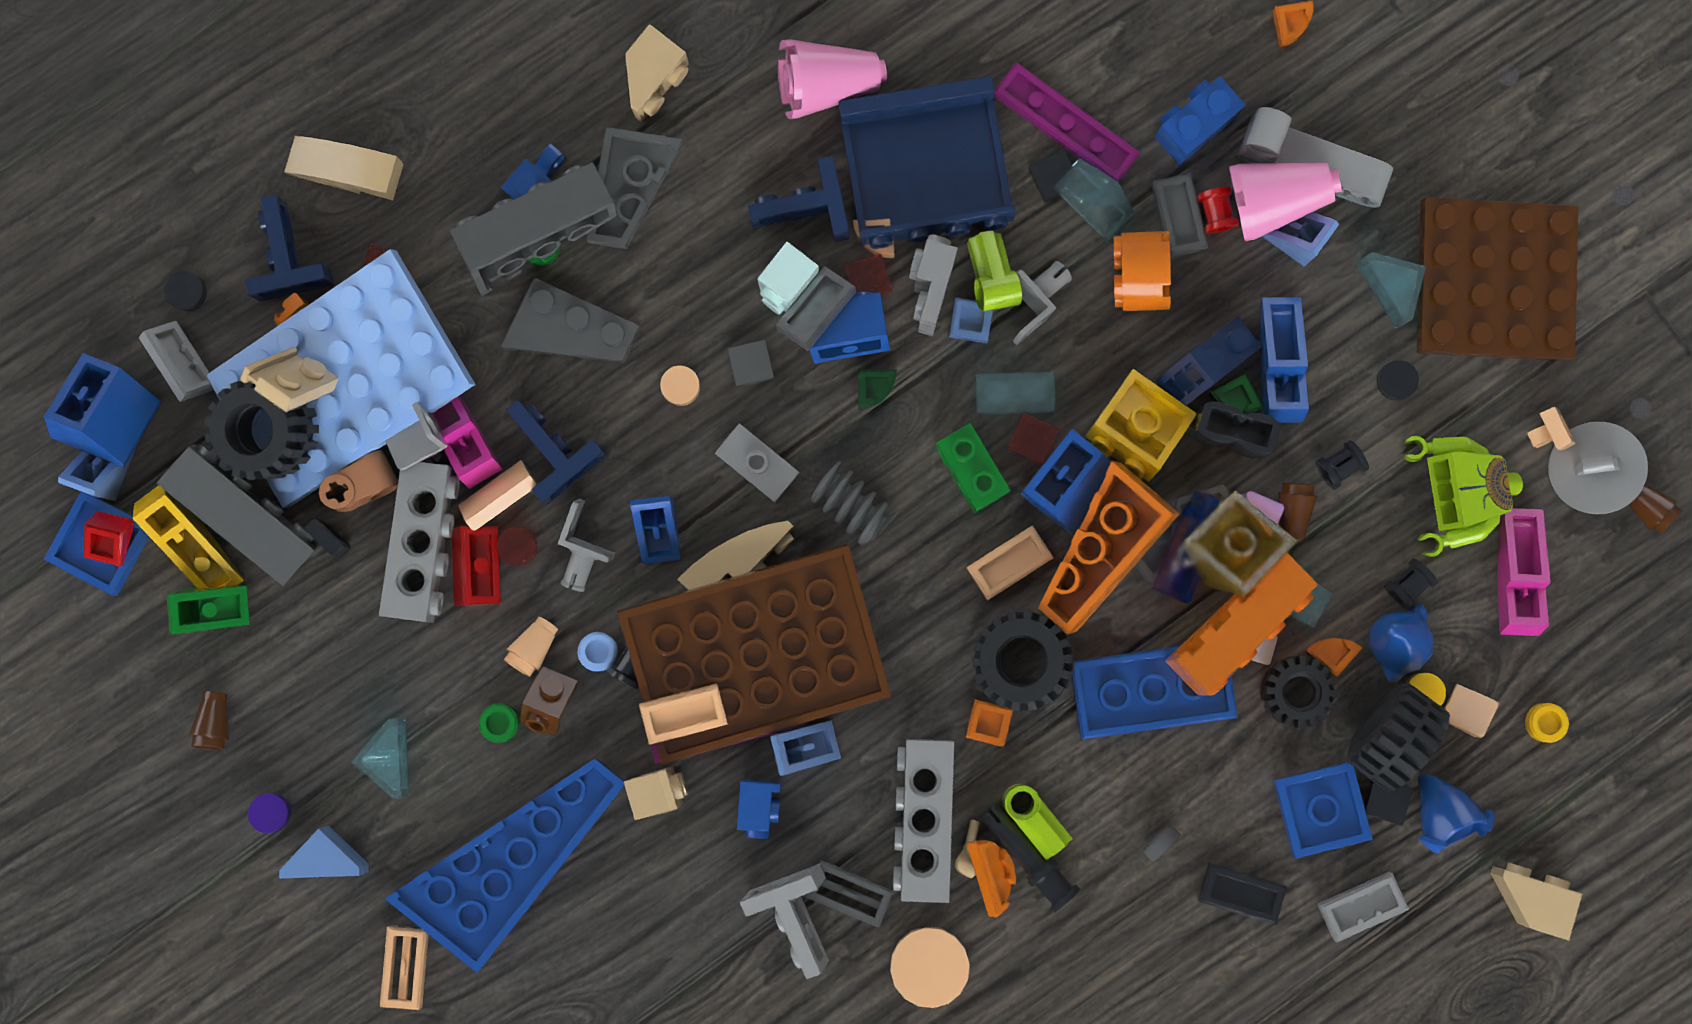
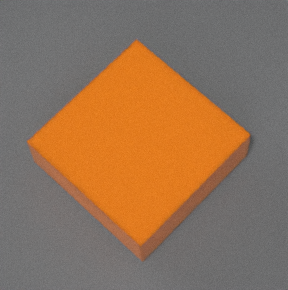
M974 699L965 737L1004 747L1013 710Z

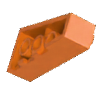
M1111 462L1099 491L1096 492L1091 501L1090 508L1080 528L1077 529L1071 541L1072 544L1063 562L1060 563L1038 607L1067 635L1077 632L1180 514L1121 462Z
M1285 550L1277 552L1173 652L1165 662L1197 695L1213 696L1230 680L1229 676L1238 667L1242 668L1258 653L1256 649L1266 638L1271 640L1286 626L1284 620L1293 610L1299 613L1314 599L1311 592L1318 586V583Z

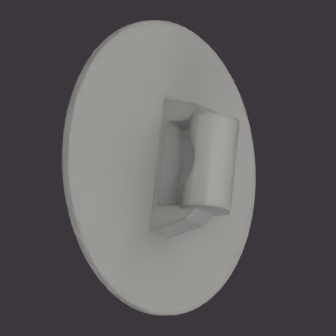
M1608 422L1584 423L1570 429L1576 442L1575 445L1562 451L1558 450L1554 445L1548 463L1551 485L1563 502L1578 511L1589 514H1607L1618 511L1634 501L1645 485L1648 474V460L1645 450L1639 440L1621 426Z

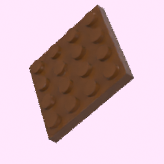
M1432 197L1422 199L1420 203L1416 353L1551 361L1574 360L1576 347L1578 206Z

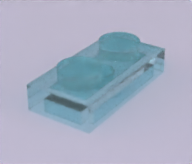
M1054 372L976 374V414L1055 412Z

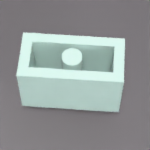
M786 242L757 278L761 291L760 295L763 297L762 302L778 315L782 311L787 312L819 273L818 265L790 243Z

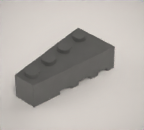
M592 162L585 166H573L566 170L562 177L550 183H537L528 190L527 194L514 200L504 199L495 204L491 211L479 217H466L449 231L481 296L493 290L490 284L492 281L502 275H506L509 280L523 272L521 267L530 258H541L544 260L555 253L561 245V240L567 237L568 241H576L613 219L617 214L614 201Z
M200 443L189 446L158 480L157 484L283 586L317 548L312 542L314 538L304 530L305 527L298 522L292 525L283 517L284 510L268 497L263 499L252 489L253 485L246 478H238L232 475L231 470L225 471L221 468L219 463L222 459L213 458L210 448Z

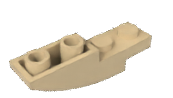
M783 521L740 534L708 552L677 580L690 590L725 580L729 574L735 577L766 568L767 566L763 561L773 551L779 555L794 540L790 533L795 528L789 521Z

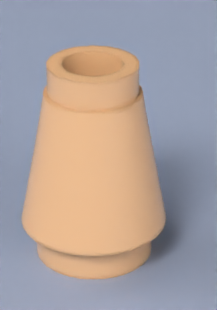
M539 616L506 649L509 653L504 660L519 672L530 677L535 670H540L558 628Z

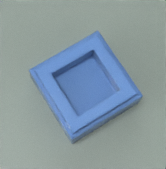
M955 297L949 338L987 343L993 310L981 312L975 300Z

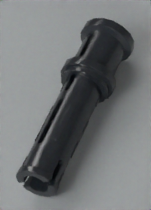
M996 802L989 810L998 819L999 823L996 822L988 811L978 819L987 826L1029 874L1026 877L1028 884L1031 887L1036 886L1050 901V909L1054 913L1057 912L1080 891V888L1077 884L1071 885L1057 869L1058 863L1055 859H1044L1032 842L1000 807V804Z

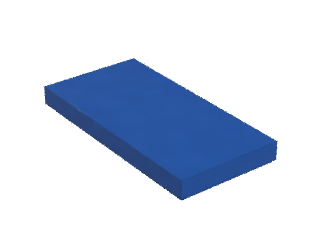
M1180 646L1075 660V668L1071 678L1080 739L1238 718L1232 676H1229L1230 680L1213 696L1197 695L1165 662Z

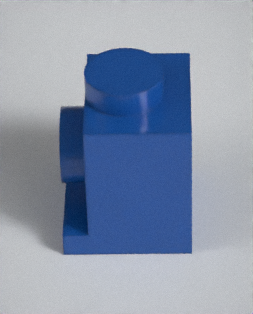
M741 780L737 830H746L745 837L769 839L771 822L778 823L780 799H773V792L781 791L782 782Z

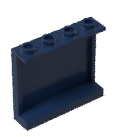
M992 76L838 101L861 246L870 245L872 249L886 248L893 245L894 240L907 238L911 243L923 242L928 239L929 235L947 232V236H960L969 233L970 228L985 226L986 230H997L1008 226V222L1014 220L1016 208L1015 205L1012 206L993 100L995 90ZM890 219V226L885 227L884 225L866 227L865 221Z

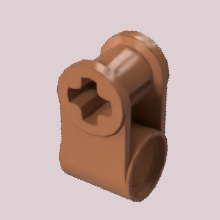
M377 450L325 478L319 487V496L327 507L338 512L347 513L397 489L399 480L383 450ZM339 485L348 489L343 493L345 498L343 502L333 498L338 494L336 487Z

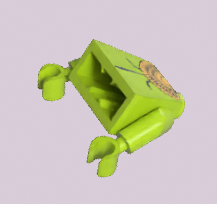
M1411 436L1405 441L1404 444L1415 443L1421 449V453L1418 455L1408 454L1404 456L1409 462H1417L1425 454H1433V457H1428L1427 461L1439 531H1446V534L1441 536L1430 532L1419 536L1418 541L1426 540L1429 537L1434 538L1436 541L1435 549L1430 552H1423V555L1432 557L1440 554L1445 546L1450 545L1451 549L1482 541L1500 523V515L1511 512L1513 508L1511 496L1520 494L1523 488V481L1518 473H1507L1506 461L1502 456L1490 455L1487 448L1468 437L1433 438V442H1426L1420 436Z

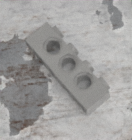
M419 462L406 470H400L379 616L434 623L435 615L439 616L441 614L443 593L438 592L440 577L446 576L449 565V555L444 553L446 538H451L454 530V515L450 514L452 499H457L460 488V479L458 476H455L456 472L448 465ZM432 493L436 499L435 508L430 513L423 514L419 508L420 499L425 494ZM426 532L430 537V545L426 551L418 553L413 545L414 538L417 534ZM419 570L424 575V585L419 591L413 592L408 586V578L412 572Z
M906 739L905 747H898L897 771H904V787H896V811H903V827H895L894 851H902L901 867L894 866L893 891H900L901 901L949 903L954 767L953 740ZM920 769H930L935 774V784L929 790H919L913 784V777ZM919 809H928L934 814V823L927 830H919L912 824V816ZM919 849H926L933 855L931 866L924 870H918L910 863L912 854Z

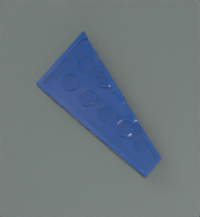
M595 758L384 899L478 973L625 786V780Z

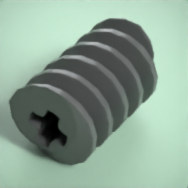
M839 461L817 484L811 501L816 504L826 499L823 508L825 514L838 509L834 520L835 523L839 525L850 520L846 532L851 535L861 530L858 543L862 546L870 541H874L894 520L898 512L886 517L884 513L888 503L884 501L874 506L875 491H871L864 496L861 495L865 482L861 480L850 485L849 482L853 471L848 470L839 475L837 473L841 465V461Z

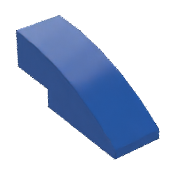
M1301 297L1262 298L1260 302V344L1262 345L1260 348L1263 414L1274 418L1279 423H1302L1309 410L1305 377L1308 359Z

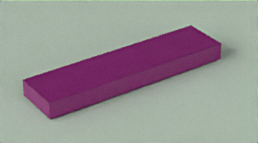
M1017 62L995 89L994 97L1115 186L1140 154L1137 149Z

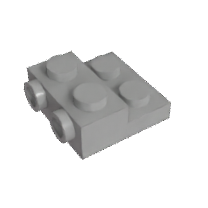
M937 235L928 236L924 250L916 248L909 279L915 280L914 292L920 293L913 320L920 322L918 332L929 336L934 334L958 249L957 247L950 246L951 241Z

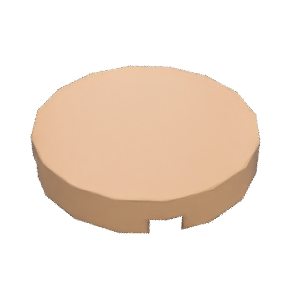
M924 927L911 930L898 941L892 953L890 972L896 989L904 999L919 1007L936 1008L949 1004L961 994L968 981L970 964L964 946L955 935L939 927Z

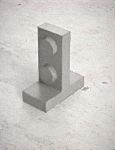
M820 864L749 890L740 901L746 917L775 906L774 915L776 923L782 932H786L792 945L790 951L793 962L797 968H802L806 979L820 975L829 962L801 897L818 890L826 879Z

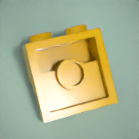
M1133 369L1085 437L1091 441L1093 446L1104 453L1106 457L1113 456L1139 479L1142 480L1144 478L1149 482L1161 469L1197 413Z

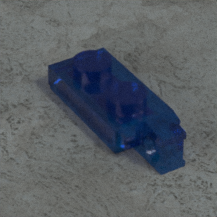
M1194 491L1187 507L1180 516L1153 584V590L1184 604L1191 602L1218 531L1214 530L1215 521L1213 519L1220 504V499L1208 493Z

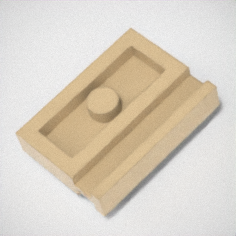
M293 347L245 366L240 380L244 383L251 381L256 384L255 391L287 412L334 391L339 378L329 372L321 362L309 357L303 359L297 355L299 350Z

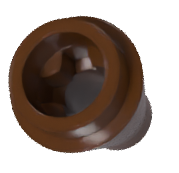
M1283 482L1282 492H1278L1279 503L1285 507L1281 515L1282 538L1305 540L1306 531L1318 495H1314L1315 485Z
M1646 484L1635 500L1629 504L1649 530L1653 528L1660 534L1682 512L1675 505L1677 502L1675 499Z
M203 692L202 701L189 733V737L192 738L191 747L207 750H224L225 741H229L226 693Z

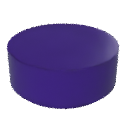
M267 793L256 797L248 809L250 824L261 833H273L283 829L291 817L289 802L277 793Z

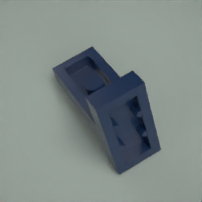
M833 156L817 159L822 190L816 191L813 186L803 187L792 192L793 196L778 199L777 195H765L756 198L755 204L748 205L752 228L828 213L834 242L849 239V228Z
M276 194L261 197L263 210L258 211V219L263 233H268L270 248H266V258L270 269L275 271V273L245 279L248 295L260 302L292 295L293 293L333 286L332 270L324 264L319 263L299 267L287 203Z
M1236 317L1205 342L1190 351L1155 381L1164 391L1186 406L1260 349L1262 345L1242 320Z
M517 400L506 409L556 469L532 489L540 501L547 505L607 456L592 439L569 458L567 454L572 451L558 433H555L552 437L542 426L547 420L533 403L526 407Z

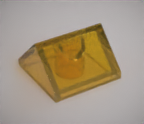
M1235 490L1183 543V547L1207 587L1245 597L1296 544L1297 540Z

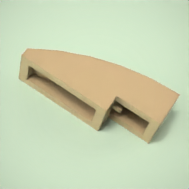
M295 136L284 172L288 175L360 194V192L393 200L403 168V162L395 155L329 140Z

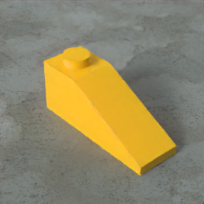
M160 485L134 503L133 520L197 588L207 589L232 586L244 581L243 576L199 517Z

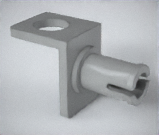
M1055 261L1052 266L1034 281L1023 270L1017 272L1021 284L1022 299L1035 312L1037 317L1017 334L1013 340L1016 345L1044 323L1056 309L1049 298L1072 280L1068 269L1057 278H1054L1064 267L1062 263Z
M419 402L412 404L419 421L385 440L397 468L401 471L419 462L433 463L430 458H433L438 463L443 456V449L447 448V444L433 414L429 413Z
M582 499L573 501L558 541L559 545L569 548L572 552L560 584L567 588L573 585L572 590L584 592L594 560L609 562L615 556L613 551L573 537L585 504V500Z

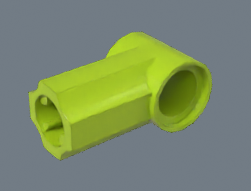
M986 231L969 238L967 247L976 277L974 292L979 310L984 312L1019 306L1022 301L1021 284L1017 273L1010 269L1001 233Z
M1022 783L1014 784L1004 792L1002 802L1005 811L1045 860L1056 855L1073 839L1041 800L1038 793L1030 786ZM1022 791L1029 793L1032 799L1031 807L1024 813L1014 812L1011 807L1012 797Z

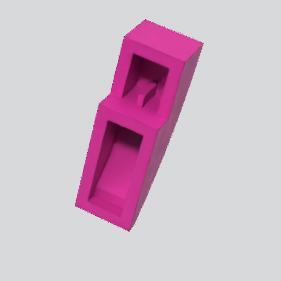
M460 395L432 413L447 444V448L443 450L458 478L468 489L502 470L494 452Z
M1512 508L1511 512L1501 515L1498 551L1500 635L1540 636L1549 626L1546 587L1551 583L1544 511L1541 509Z

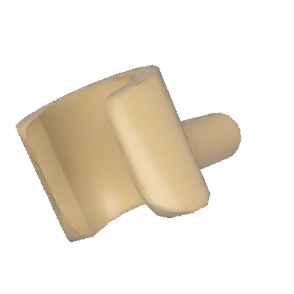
M970 820L966 842L955 861L957 872L968 878H973L976 875L966 844L977 838L980 822L976 820Z

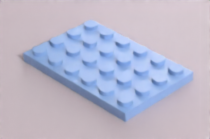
M391 249L206 375L216 394H218L223 388L231 389V383L241 381L245 366L295 347L299 350L297 353L302 359L309 357L321 362L329 372L339 378L334 391L314 399L306 405L307 408L315 409L317 416L312 418L313 425H319V433H313L312 440L317 441L316 448L307 452L311 457L306 464H298L300 470L294 474H286V477L266 479L282 508L293 506L319 489L325 478L352 465L359 458L381 448L386 444L385 440L419 421L412 404L419 402L429 413H433L476 385L398 252ZM261 408L252 422V436L257 446L264 450L271 441L273 426L270 416Z

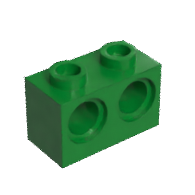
M971 423L936 443L935 450L974 514L1006 496L1011 491Z

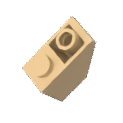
M650 24L625 53L631 109L635 118L640 122L647 115L651 117L660 109L665 99L662 96L671 85L674 87L678 86L689 70L687 68L689 62L686 52Z
M673 766L624 781L635 820L678 809L684 804L683 798L685 795H688L682 772L675 774Z
M1509 862L1506 870L1492 866L1490 874L1518 924L1569 941L1582 894L1568 890L1570 886L1569 881L1546 874L1545 880L1542 882L1530 878L1531 869Z

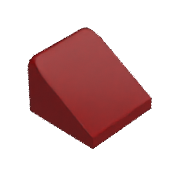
M96 512L85 522L83 557L121 567L124 564L132 536L134 520L105 512Z

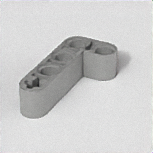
M1260 107L1250 119L1238 153L1240 160L1247 164L1327 162L1330 170L1337 168L1342 192L1335 193V196L1367 207H1380L1393 172L1391 165L1379 159L1290 128L1292 118L1280 110Z

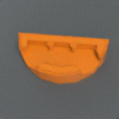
M988 840L967 842L966 844L988 916L999 917L1009 906L1010 902H1007L1010 895L1011 885H1016L1014 863L1009 852L1004 848H1000L994 842Z

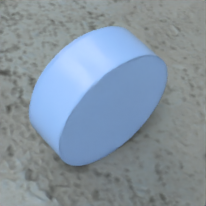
M590 633L580 641L578 646V658L581 664L591 671L609 669L618 657L617 643L606 633Z

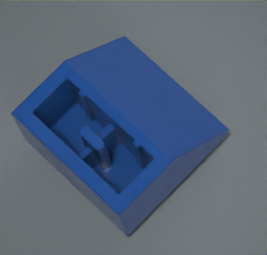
M82 353L45 413L44 420L50 438L125 467L161 406V401L121 368Z
M1071 429L1024 488L1020 496L1074 537L1090 508L1091 501L1106 477L1111 461L1104 453Z

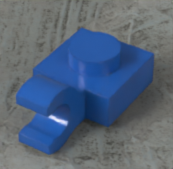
M549 144L539 156L535 166L525 158L501 186V189L513 199L523 196L537 183L552 182L549 178L564 163L566 158L552 144Z

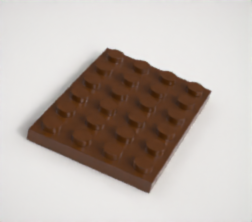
M848 544L617 611L643 702L713 684L718 685L727 725L656 743L662 765L891 697Z

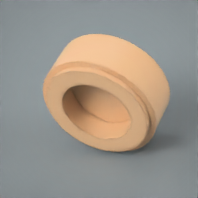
M674 366L663 374L660 387L667 401L677 406H684L692 403L697 398L700 392V381L692 369L686 366Z

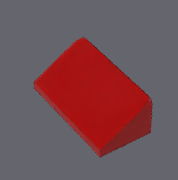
M469 526L454 528L451 536L454 605L501 604L498 526H481L474 531Z

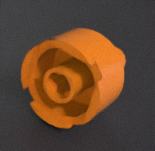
M1169 231L1122 233V236L1114 237V270H1122V275H1114L1115 307H1123V311L1170 310L1171 296H1169V286L1171 285Z

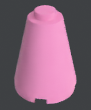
M792 39L780 42L779 50L786 49V58L778 60L779 88L782 104L790 103L792 111L785 112L788 119H797L839 105L838 101L860 98L878 92L881 83H886V64L884 60H879L876 52Z
M1327 162L1249 163L1229 166L1245 241L1255 240L1335 202V193L1342 192L1337 168L1330 170Z

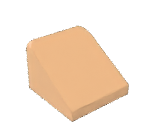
M1456 684L1444 709L1450 713V725L1473 737L1482 738L1499 706V702Z

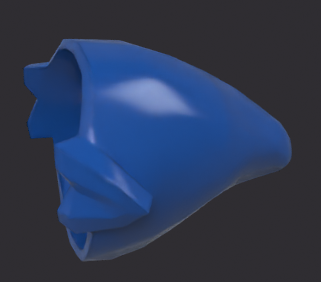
M1423 604L1412 607L1407 612L1397 610L1383 614L1369 628L1368 647L1375 660L1381 664L1388 682H1397L1405 674L1419 670L1433 654L1434 638L1427 623V610Z
M1422 774L1418 777L1423 833L1419 840L1432 852L1440 853V850H1445L1448 848L1447 846L1477 831L1481 838L1492 830L1495 820L1492 810L1487 809L1484 813L1479 805L1461 789L1436 776Z

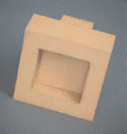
M1555 406L1540 413L1545 424L1544 426L1527 433L1533 447L1536 448L1553 441L1556 448L1562 451L1576 444L1560 410Z

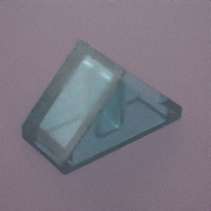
M1079 159L1053 186L1106 241H1109L1135 213L1119 183L1082 159Z
M1371 252L1357 262L1358 268L1394 328L1398 329L1411 321L1414 316L1426 266Z
M405 717L388 719L351 761L393 799L410 796Z

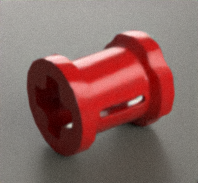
M1230 186L1210 189L1197 195V200L1203 204L1207 225L1204 227L1206 234L1225 232L1240 225L1239 219L1233 216L1229 196L1232 194Z

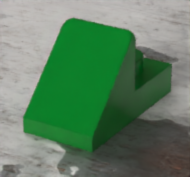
M246 585L207 589L187 587L166 594L169 634L249 625Z

